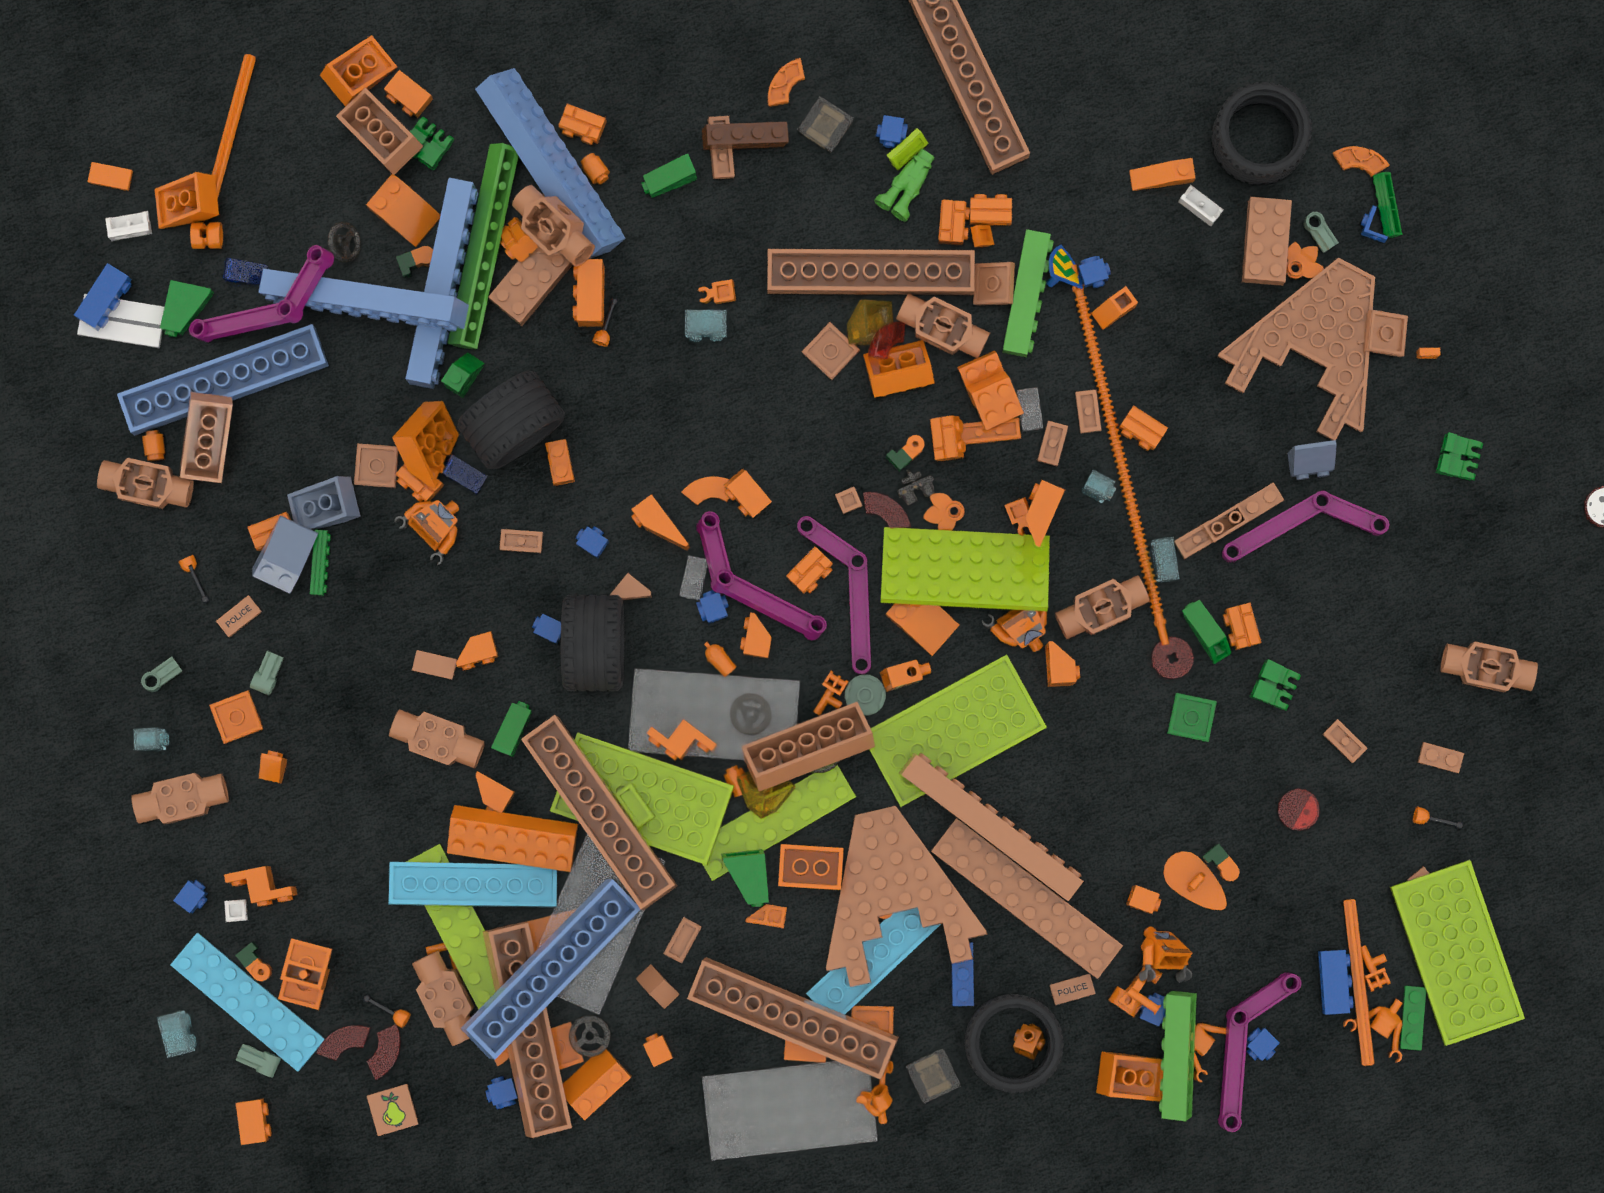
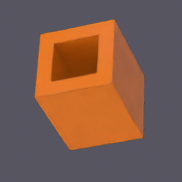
M656 1033L645 1038L647 1042L643 1046L653 1067L673 1058L663 1035L658 1037Z

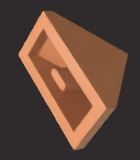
M629 573L610 594L619 595L623 600L652 597L651 591Z
M651 964L636 978L643 988L664 1009L680 995Z

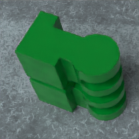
M422 117L412 131L410 130V133L423 145L413 157L416 159L418 157L421 163L434 171L441 158L451 147L454 138L449 135L443 142H440L445 131L440 129L433 136L437 127L434 123L428 129L423 130L428 123V119ZM433 136V140L428 143L427 140Z
M1448 432L1444 435L1441 453L1443 454L1439 456L1436 473L1474 481L1476 474L1468 472L1466 468L1477 469L1478 464L1470 460L1463 461L1461 456H1465L1468 459H1480L1481 455L1472 452L1471 448L1482 449L1483 443Z
M1267 659L1264 661L1258 678L1263 680H1256L1250 698L1287 711L1289 705L1281 702L1280 697L1291 700L1293 696L1286 690L1276 689V685L1280 684L1285 689L1296 690L1297 686L1289 683L1288 678L1299 681L1301 675Z

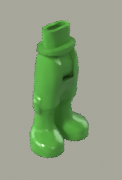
M921 149L917 155L913 156V159L902 169L899 175L894 177L892 187L885 194H879L874 202L882 209L889 211L898 194L904 190L902 197L895 204L891 212L896 218L906 222L910 216L908 206L911 200L919 194L935 157Z

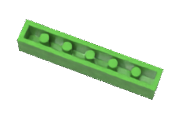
M1026 229L1002 353L1027 357L1028 352L1032 353L1034 341L1030 339L1032 332L1036 333L1038 321L1034 320L1036 312L1040 313L1042 301L1038 300L1039 293H1043L1046 281L1042 280L1043 272H1048L1049 260H1046L1047 252L1051 253L1053 247V240H1050L1051 234Z
M1171 991L1164 997L1163 1008L1166 1009V1017L1163 1018L1162 1027L1165 1030V1038L1162 1040L1164 1058L1161 1061L1163 1079L1160 1082V1091H1163V1096L1159 1104V1110L1162 1112L1163 1119L1187 1121L1192 1117L1197 993Z

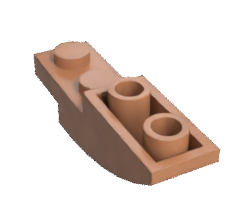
M1271 483L1203 526L1212 541L1216 542L1281 503L1284 499L1275 484Z

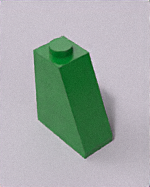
M685 154L643 175L644 182L641 184L645 194L650 193L651 198L697 180L689 154Z
M171 280L160 324V329L165 331L164 335L177 337V334L184 335L190 324L213 297L214 291L210 288Z
M466 353L452 363L441 382L447 389L464 398L485 363Z
M1200 600L1188 604L1182 610L1184 618L1212 662L1216 664L1231 654L1227 637Z
M520 701L517 704H511L491 748L514 757L533 712L529 710L530 705Z
M759 849L722 853L721 858L747 904H751L753 907H760L764 903H768L764 851Z

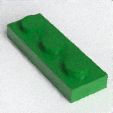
M1404 986L1400 1049L1422 1050L1426 989L1424 987Z

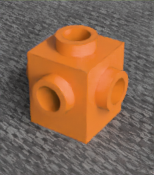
M1023 1024L1021 1030L1017 1029L1015 1033L1013 1047L1015 1053L1035 1060L1038 1051H1042L1046 1041L1041 1028L1033 1024L1029 1026Z

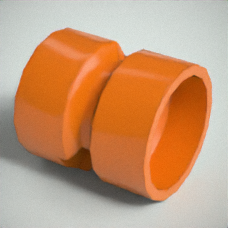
M192 222L190 228L192 249H205L206 246L210 249H222V223L209 222L208 225H205L204 222Z

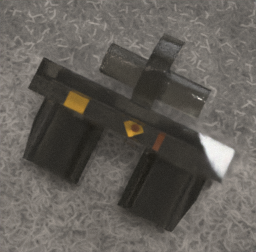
M908 469L906 470L907 477L901 479L903 485L909 482L911 484L897 490L899 498L902 497L906 505L909 506L917 502L913 491L921 488L925 498L935 493L932 484L934 480L929 475L915 481V479L922 477L920 471L912 474L911 470Z

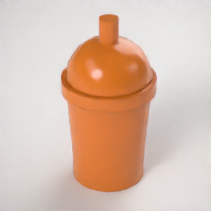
M708 642L704 644L707 647L705 651L707 661L723 677H726L737 667L726 654L723 647L717 644L710 646Z

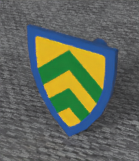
M1062 245L1054 248L1050 254L1049 271L1051 278L1046 283L1049 287H1053L1059 281H1063L1083 289L1080 273L1077 275L1071 265L1076 264Z

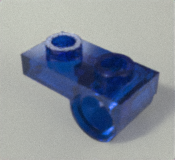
M226 258L223 280L260 286L263 269H267L268 265Z
M454 455L449 457L442 472L446 477L476 494L487 478L485 474Z

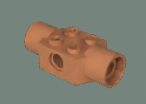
M533 185L523 188L516 195L512 206L523 216L521 229L548 256L563 255L574 266H580L590 258L594 252L595 245L582 234L584 223L557 196L544 197Z
M908 293L896 318L915 328V337L952 355L960 350L975 358H979L990 335V332L972 324L971 314L936 297L926 302Z
M127 458L123 464L103 460L97 479L98 489L117 492L118 498L122 501L163 509L168 503L188 507L194 486L193 479H185L173 475L172 469L168 466Z
M1138 575L1122 583L1112 579L1075 596L1074 605L1056 612L1055 617L1066 639L1085 631L1092 636L1131 617V610L1150 602V599Z
M1479 642L1471 643L1468 648L1447 643L1441 661V672L1461 676L1463 684L1499 692H1506L1511 687L1532 691L1538 669V663L1518 659L1516 650Z
M399 709L389 733V737L408 743L409 751L449 766L459 762L476 768L485 745V741L467 735L464 726L426 712L416 716Z
M192 773L155 782L152 791L132 795L133 810L138 823L160 819L163 824L178 822L206 815L210 806L229 802L228 790L223 774L201 778L199 774Z
M439 951L412 963L421 981L416 991L433 1026L444 1029L452 1046L469 1039L460 1028L471 1018L469 1014L475 1006L457 969H447Z

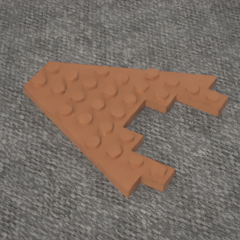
M1340 258L1336 259L1218 354L1217 357L1234 365L1225 384L1244 393L1262 358L1281 367L1291 349L1326 368L1317 387L1335 396L1316 432L1332 441L1337 439L1344 424L1362 432L1364 429L1369 352L1364 351L1368 310H1373L1375 277Z
M896 806L855 815L826 970L832 971L846 967L850 987L871 983L863 942L883 938L878 917L916 908L919 910L923 928L943 924L952 964L973 960L969 939L988 935L987 931Z

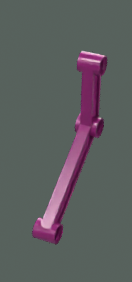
M312 246L307 252L305 264L284 300L276 304L205 320L196 319L190 324V334L204 342H211L213 339L289 322H299L303 316V308L323 273L333 264V254L321 246Z
M1319 491L1228 543L1222 550V557L1227 562H1235L1320 512L1376 536L1382 535L1389 529V521L1384 516L1333 496L1326 491ZM1317 496H1323L1326 499L1325 506L1317 504ZM1376 520H1379L1383 523L1384 527L1382 531H1378L1374 528V522ZM1227 548H1235L1237 556L1234 558L1227 555Z
M705 512L698 521L696 529L701 537L712 580V589L716 593H723L804 634L809 640L818 639L827 626L824 618L814 616L735 576L731 572L719 527V517L714 512ZM705 522L710 523L711 526H707ZM719 579H723L726 584L722 583ZM811 625L817 627L818 631L814 630Z
M809 516L802 517L797 523L798 532L849 568L852 668L855 673L864 675L869 672L871 667L867 558L862 552L816 522L813 518ZM805 521H809L813 526L808 532L801 529V524ZM859 556L863 559L864 563L861 567L853 566L852 559ZM861 659L865 660L868 665L863 671L858 670L855 665Z
M1281 974L1277 979L1227 1011L1221 1106L1218 1123L1221 1128L1229 1132H1236L1242 1124L1241 1108L1248 1023L1300 989L1301 980L1295 974ZM1291 977L1293 984L1290 988H1287L1286 980ZM1237 1012H1241L1242 1018L1239 1022H1235L1234 1016ZM1232 1116L1234 1122L1231 1126L1227 1127L1226 1120Z

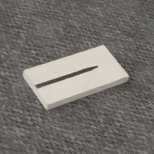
M120 300L117 309L110 312L108 316L109 321L104 328H100L97 331L80 320L77 334L160 348L162 337L160 324L164 307Z

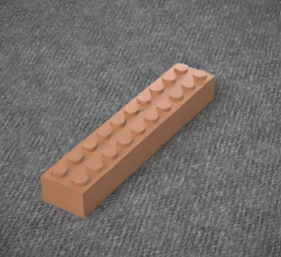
M909 0L991 174L993 175L1029 158V149L958 1Z
M768 249V294L908 295L909 293L911 295H974L975 250Z
M552 716L521 739L641 910H645L677 887L675 881L558 716Z
M914 753L899 774L1067 901L1071 899L1084 882L1080 879L1081 874L1070 866L1068 869L1063 866L1065 862L1054 854L1052 856L1046 853L1048 849L1037 841L1035 844L1032 843L1029 834L1022 829L1015 830L1013 828L1015 824L1004 816L1002 818L996 815L998 811L987 803L985 806L982 805L979 796L972 791H969V793L963 790L965 786L954 778L952 781L946 777L948 773L941 767H932L930 765L931 760L925 755Z
M957 818L931 850L935 856L1096 979L1101 976L1123 945Z
M520 922L482 931L495 992L534 954L528 922ZM545 1008L507 1047L525 1134L530 1138L572 1128L547 1008Z
M707 957L701 962L687 998L878 1079H882L899 1038Z

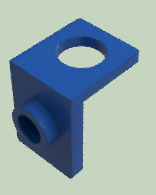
M1372 206L1369 214L1365 213L1361 225L1364 228L1361 235L1385 243L1388 238L1387 236L1369 230L1377 208Z

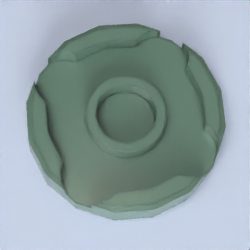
M859 675L853 678L845 689L847 705L858 702L864 716L877 713L885 702L886 691L883 684L878 678L871 675Z

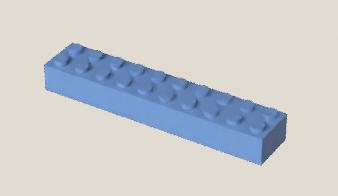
M513 68L490 75L475 90L545 197L557 196L584 223L582 234L595 245L594 252L589 259L613 250L626 238L611 217L610 212L603 205L599 195L588 182L587 177L577 165L576 160L569 153L565 143L556 133L554 126L549 122L542 108L535 101L531 91L522 81L520 74Z
M454 178L448 179L424 290L426 293L457 298L458 293L455 288L456 284H460L462 277L460 265H464L466 258L464 246L465 244L468 245L470 240L468 227L474 221L473 204L477 205L479 197L473 182ZM418 323L406 374V380L409 384L434 389L435 384H439L440 372H438L439 364H443L445 356L442 350L443 344L447 345L449 332L444 327L429 328L425 324Z
M263 269L259 293L264 295L266 300L273 301L274 304L279 303L286 297L298 274ZM321 277L305 305L316 311H323L324 308L335 314H342L343 311L355 317H361V314L375 320H380V317L387 318V321L399 323V320L406 321V324L418 326V323L425 324L429 328L442 326L445 330L456 331L457 328L464 329L469 307L468 304L453 296Z
M311 324L118 393L117 396L130 433L135 436L187 417L190 392L232 397L233 401L328 367L329 365L316 328Z
M606 879L460 1029L489 1059L495 1060L641 910L639 906L613 879Z

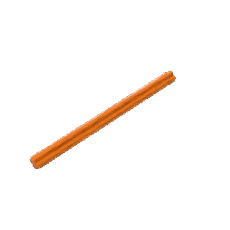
M245 54L212 172V175H215L217 199L256 60L255 56Z
M1349 899L1343 903L1361 1061L1363 1066H1369L1374 1064V1054L1356 900Z

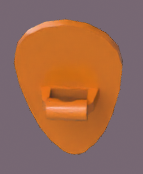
M1182 851L1168 858L1164 865L1163 874L1166 883L1171 889L1202 907L1212 910H1223L1226 908V897L1221 885L1198 856L1191 852Z

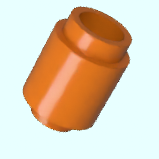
M591 153L581 160L582 169L593 184L598 183L600 185L609 178L608 174L610 171L599 156Z
M158 430L147 431L146 436H142L144 454L147 456V461L163 460L165 454L163 434H159Z
M736 765L726 769L727 774L723 776L727 784L734 786L732 792L734 797L750 792L748 788L750 785L743 768L738 769Z

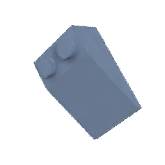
M1336 440L1294 446L1287 453L1291 477H1296L1297 480L1308 479L1309 475L1317 474V477L1329 476V472H1332L1335 468Z
M336 476L287 494L293 521L310 530L325 528L360 517L351 477Z
M280 515L252 568L253 577L291 593L318 533Z

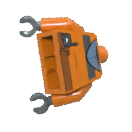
M439 500L434 502H418L404 513V516L396 517L394 522L397 523L400 519H403L404 523L399 527L400 529H405L409 524L434 551L438 549V552L431 555L430 560L435 555H438L440 562L437 565H439L444 560L443 555L447 554L455 543L458 530L455 525L458 520L454 514L459 511V507L454 501H450L446 506Z
M1011 610L996 620L998 624H995L994 617L989 614L988 616L992 619L990 624H985L982 620L983 625L991 628V632L1001 642L1011 646L1019 645L1021 648L1029 645L1033 652L1043 647L1039 637L1046 633L1044 627L1047 624V611Z
M1148 927L1144 931L1146 938L1141 945L1145 970L1139 973V979L1141 981L1147 979V982L1153 980L1156 977L1155 971L1151 968L1153 966L1154 969H1181V971L1176 973L1177 981L1180 983L1190 980L1192 972L1187 968L1192 952L1173 933L1156 931L1154 927Z

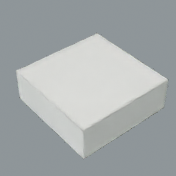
M246 899L225 901L226 922L248 920Z

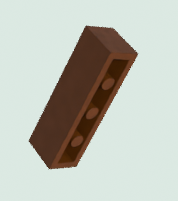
M787 122L706 124L702 129L703 150L784 147L789 142Z

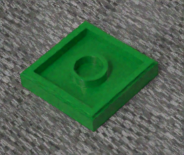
M1175 693L1167 734L1209 742L1217 701Z

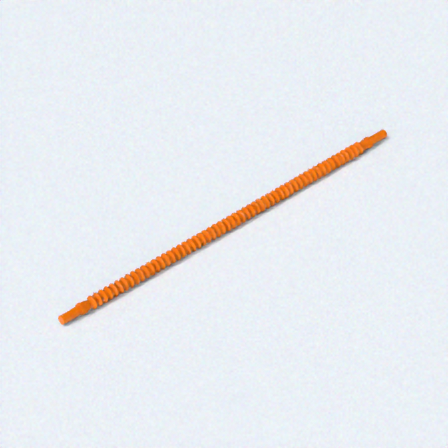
M1071 265L1074 272L1079 275L1077 265ZM1072 286V290L1076 295L1075 301L1078 302L1076 307H1079L1077 312L1081 314L1079 316V319H1082L1080 324L1084 326L1082 327V330L1085 331L1083 336H1086L1084 341L1088 343L1086 347H1089L1087 353L1091 354L1089 356V359H1092L1090 364L1093 365L1092 370L1095 371L1093 376H1096V379L1094 381L1098 383L1096 385V388H1099L1097 393L1100 394L1099 399L1102 400L1100 405H1103V408L1101 410L1105 412L1103 414V417H1106L1104 422L1108 424L1106 426L1109 429L1107 434H1110L1109 440L1112 441L1110 445L1113 446L1111 451H1114L1113 457H1116L1114 463H1117L1116 469H1119L1117 474L1120 475V478L1118 480L1122 481L1120 486H1123V489L1121 491L1125 493L1123 498H1126L1124 503L1127 504L1126 509L1129 510L1127 515H1130V518L1128 520L1132 522L1130 524V527H1133L1131 532L1135 534L1133 536L1136 539L1134 544H1137L1136 550L1139 551L1137 556H1140L1138 561L1142 563L1140 565L1143 568L1141 573L1145 575L1143 577L1146 580L1144 585H1147L1146 591L1149 592L1148 596L1152 604L1150 608H1153L1151 614H1154L1155 617L1154 624L1157 626L1161 645H1169L1165 627L1167 623L1162 615L1164 609L1160 607L1162 606V603H1159L1161 598L1158 597L1159 592L1156 591L1158 586H1155L1157 581L1153 579L1155 577V574H1152L1154 569L1150 566L1152 565V562H1149L1151 557H1148L1149 551L1146 550L1148 545H1145V542L1147 540L1143 538L1145 533H1142L1144 528H1141L1142 522L1139 521L1141 516H1138V513L1140 511L1136 509L1138 507V504H1135L1137 499L1133 497L1135 495L1132 492L1134 487H1131L1132 481H1129L1131 476L1128 475V472L1130 470L1126 469L1128 464H1125L1127 458L1123 457L1125 455V452H1122L1124 447L1121 446L1122 441L1119 440L1121 435H1118V432L1120 430L1116 428L1118 423H1115L1117 418L1114 417L1115 412L1112 411L1114 406H1111V403L1113 401L1109 399L1111 397V394H1108L1110 389L1106 387L1108 385L1105 382L1107 377H1104L1105 371L1102 370L1104 366L1101 365L1103 360L1099 359L1101 354H1098L1100 349L1096 346L1098 345V342H1095L1097 337L1094 336L1095 331L1092 330L1094 328V325H1091L1093 320L1089 318L1091 316L1088 313L1090 308H1087L1088 302L1085 301L1087 296H1084L1083 289Z

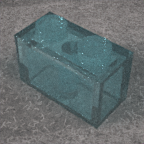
M685 310V337H689L690 341H701L702 337H710L711 341H722V337H727V311Z
M1093 470L1081 493L1103 504L1105 500L1109 501L1116 490L1113 487L1115 481Z
M1173 537L1152 540L1151 548L1157 583L1178 580L1179 572Z
M133 729L134 750L141 752L166 750V745H169V735L165 733V729Z
M179 1011L157 1017L167 1058L195 1051L194 1047L197 1046L194 1034H190L189 1026H191L189 1014H185V1011Z

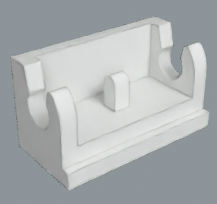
M1192 185L1189 186L1179 200L1180 204L1209 226H1212L1224 211V209Z
M148 211L106 218L108 238L111 241L152 234Z

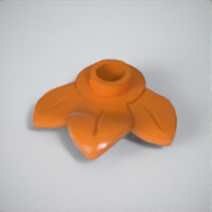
M1297 242L1291 244L1288 248L1286 274L1293 279H1298L1302 276L1311 279L1323 271V266L1315 263L1318 247L1308 246L1301 249ZM1296 265L1299 271L1293 272L1291 267Z
M944 493L930 495L933 506L925 512L924 519L930 523L938 524V530H953L956 521L960 520L964 515L963 505L958 501H952ZM956 507L958 512L951 514L950 509Z

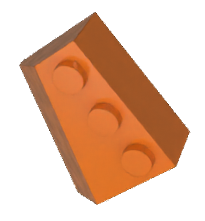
M434 401L423 402L392 438L408 472L430 487L436 488L438 484L437 476L443 472L445 458L451 454L459 434L444 402Z
M1043 480L1040 485L1036 483L1029 499L1032 502L1025 517L1034 542L1038 547L1041 546L1065 491Z

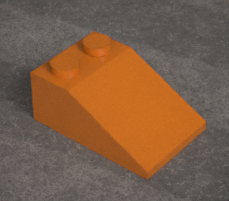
M371 35L328 63L320 76L346 107L365 87L369 91L393 72L397 66Z
M195 172L155 189L158 226L160 229L205 221L219 215L215 175Z
M393 174L366 204L369 210L414 247L419 245L440 220L441 216L424 199Z
M652 494L631 509L633 512L631 517L639 528L643 526L645 530L685 550L690 548L687 541Z
M895 603L886 613V616L931 656L936 653L959 626L940 606Z
M1102 1051L1096 1093L1108 1097L1160 1101L1163 1096V1091H1160V1082L1163 1079V1071L1161 1070L1162 1059Z

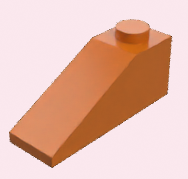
M1193 158L1164 162L1129 171L1132 191L1193 183L1195 180Z

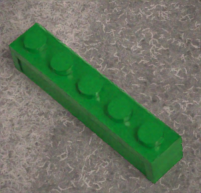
M1391 172L1373 175V183L1376 188V197L1378 198L1383 234L1388 238L1403 235Z
M315 530L318 535L313 544L310 595L324 596V593L327 592L325 580H328L326 567H329L327 554H330L328 542L331 541V534L327 530Z

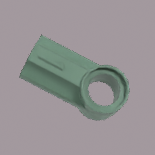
M1312 212L1304 219V228L1310 232L1323 253L1339 243L1325 223L1321 213ZM1311 217L1318 219V227L1310 225L1309 219Z
M267 651L259 671H256L253 676L250 688L270 696L275 687L276 676L284 658Z
M170 657L151 672L145 673L141 683L147 691L156 692L161 686L180 674L182 669L174 658ZM156 677L157 684L154 687H148V678Z
M246 1044L242 1045L236 1061L255 1068L257 1072L273 1078L281 1060L280 1057L272 1053L262 1052Z

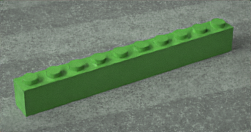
M504 143L490 144L457 296L459 300L469 305L464 329L457 328L456 331H450L447 343L464 349L478 348L518 160V154L513 146Z

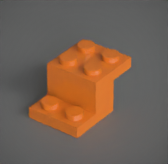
M992 351L957 367L970 400L977 409L986 430L1024 413L1011 380L1003 370L996 351Z
M684 719L669 739L653 727L647 732L650 736L648 740L658 748L660 745L665 747V753L674 760L677 757L682 760L696 740L698 741L696 745L706 753L709 750L714 752L718 747L715 742Z
M270 866L224 875L225 882L232 883V886L247 884L251 903H257V907L273 904L272 900L276 899L278 902L293 900L292 896L298 895L296 887L293 886L275 890Z
M291 938L280 978L283 982L278 999L319 1010L330 972L328 964L333 949Z

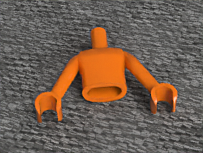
M1395 999L1390 1008L1378 1006L1369 1011V1019L1375 1016L1370 1024V1028L1387 1039L1394 1030L1392 1050L1389 1052L1388 1057L1390 1058L1396 1052L1398 1054L1396 1062H1400L1402 1054L1398 1051L1402 1021L1396 1013L1403 1003ZM1357 1018L1345 1020L1343 1027L1351 1021L1353 1028L1350 1031H1354L1357 1028Z
M1204 1023L1195 1025L1194 1051L1204 1056L1215 1041L1206 1031L1226 1035V1028ZM1194 1052V1067L1196 1070L1193 1077L1196 1081L1203 1082L1198 1077L1199 1073L1202 1072L1205 1075H1208V1073L1202 1070Z
M889 1061L879 1085L875 1086L871 1093L861 1091L860 1096L856 1099V1102L863 1104L870 1114L878 1117L880 1124L887 1123L886 1110L890 1107L893 1100L889 1095L887 1085H885L886 1073H892L893 1071L892 1061Z

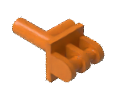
M832 670L822 684L827 690L814 709V712L818 715L822 714L827 704L836 709H839L843 704L834 698L833 694L836 693L840 696L849 681L840 679L841 676L838 675L837 677L833 674Z
M1366 945L1362 946V958L1370 973L1365 976V982L1370 991H1374L1376 987L1382 988L1383 984H1391L1385 968L1380 970L1376 968L1377 965L1387 961L1385 955L1381 954L1371 958Z

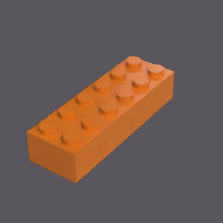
M454 805L450 818L447 853L571 872L578 824Z

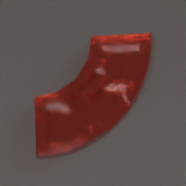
M901 321L890 322L882 326L871 341L868 357L887 360L891 348L899 342H904L905 323Z
M863 493L866 514H876L882 517L890 529L910 527L905 511L893 499L880 493Z
M396 1024L377 1033L379 1039L378 1049L374 1056L367 1061L375 1080L385 1075L392 1068L398 1057L400 1033Z
M354 1025L338 1029L322 1042L316 1054L337 1060L340 1054L347 1048H363L370 1027Z

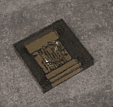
M819 96L797 131L832 153L854 118Z
M944 1048L906 1065L923 1104L961 1086Z

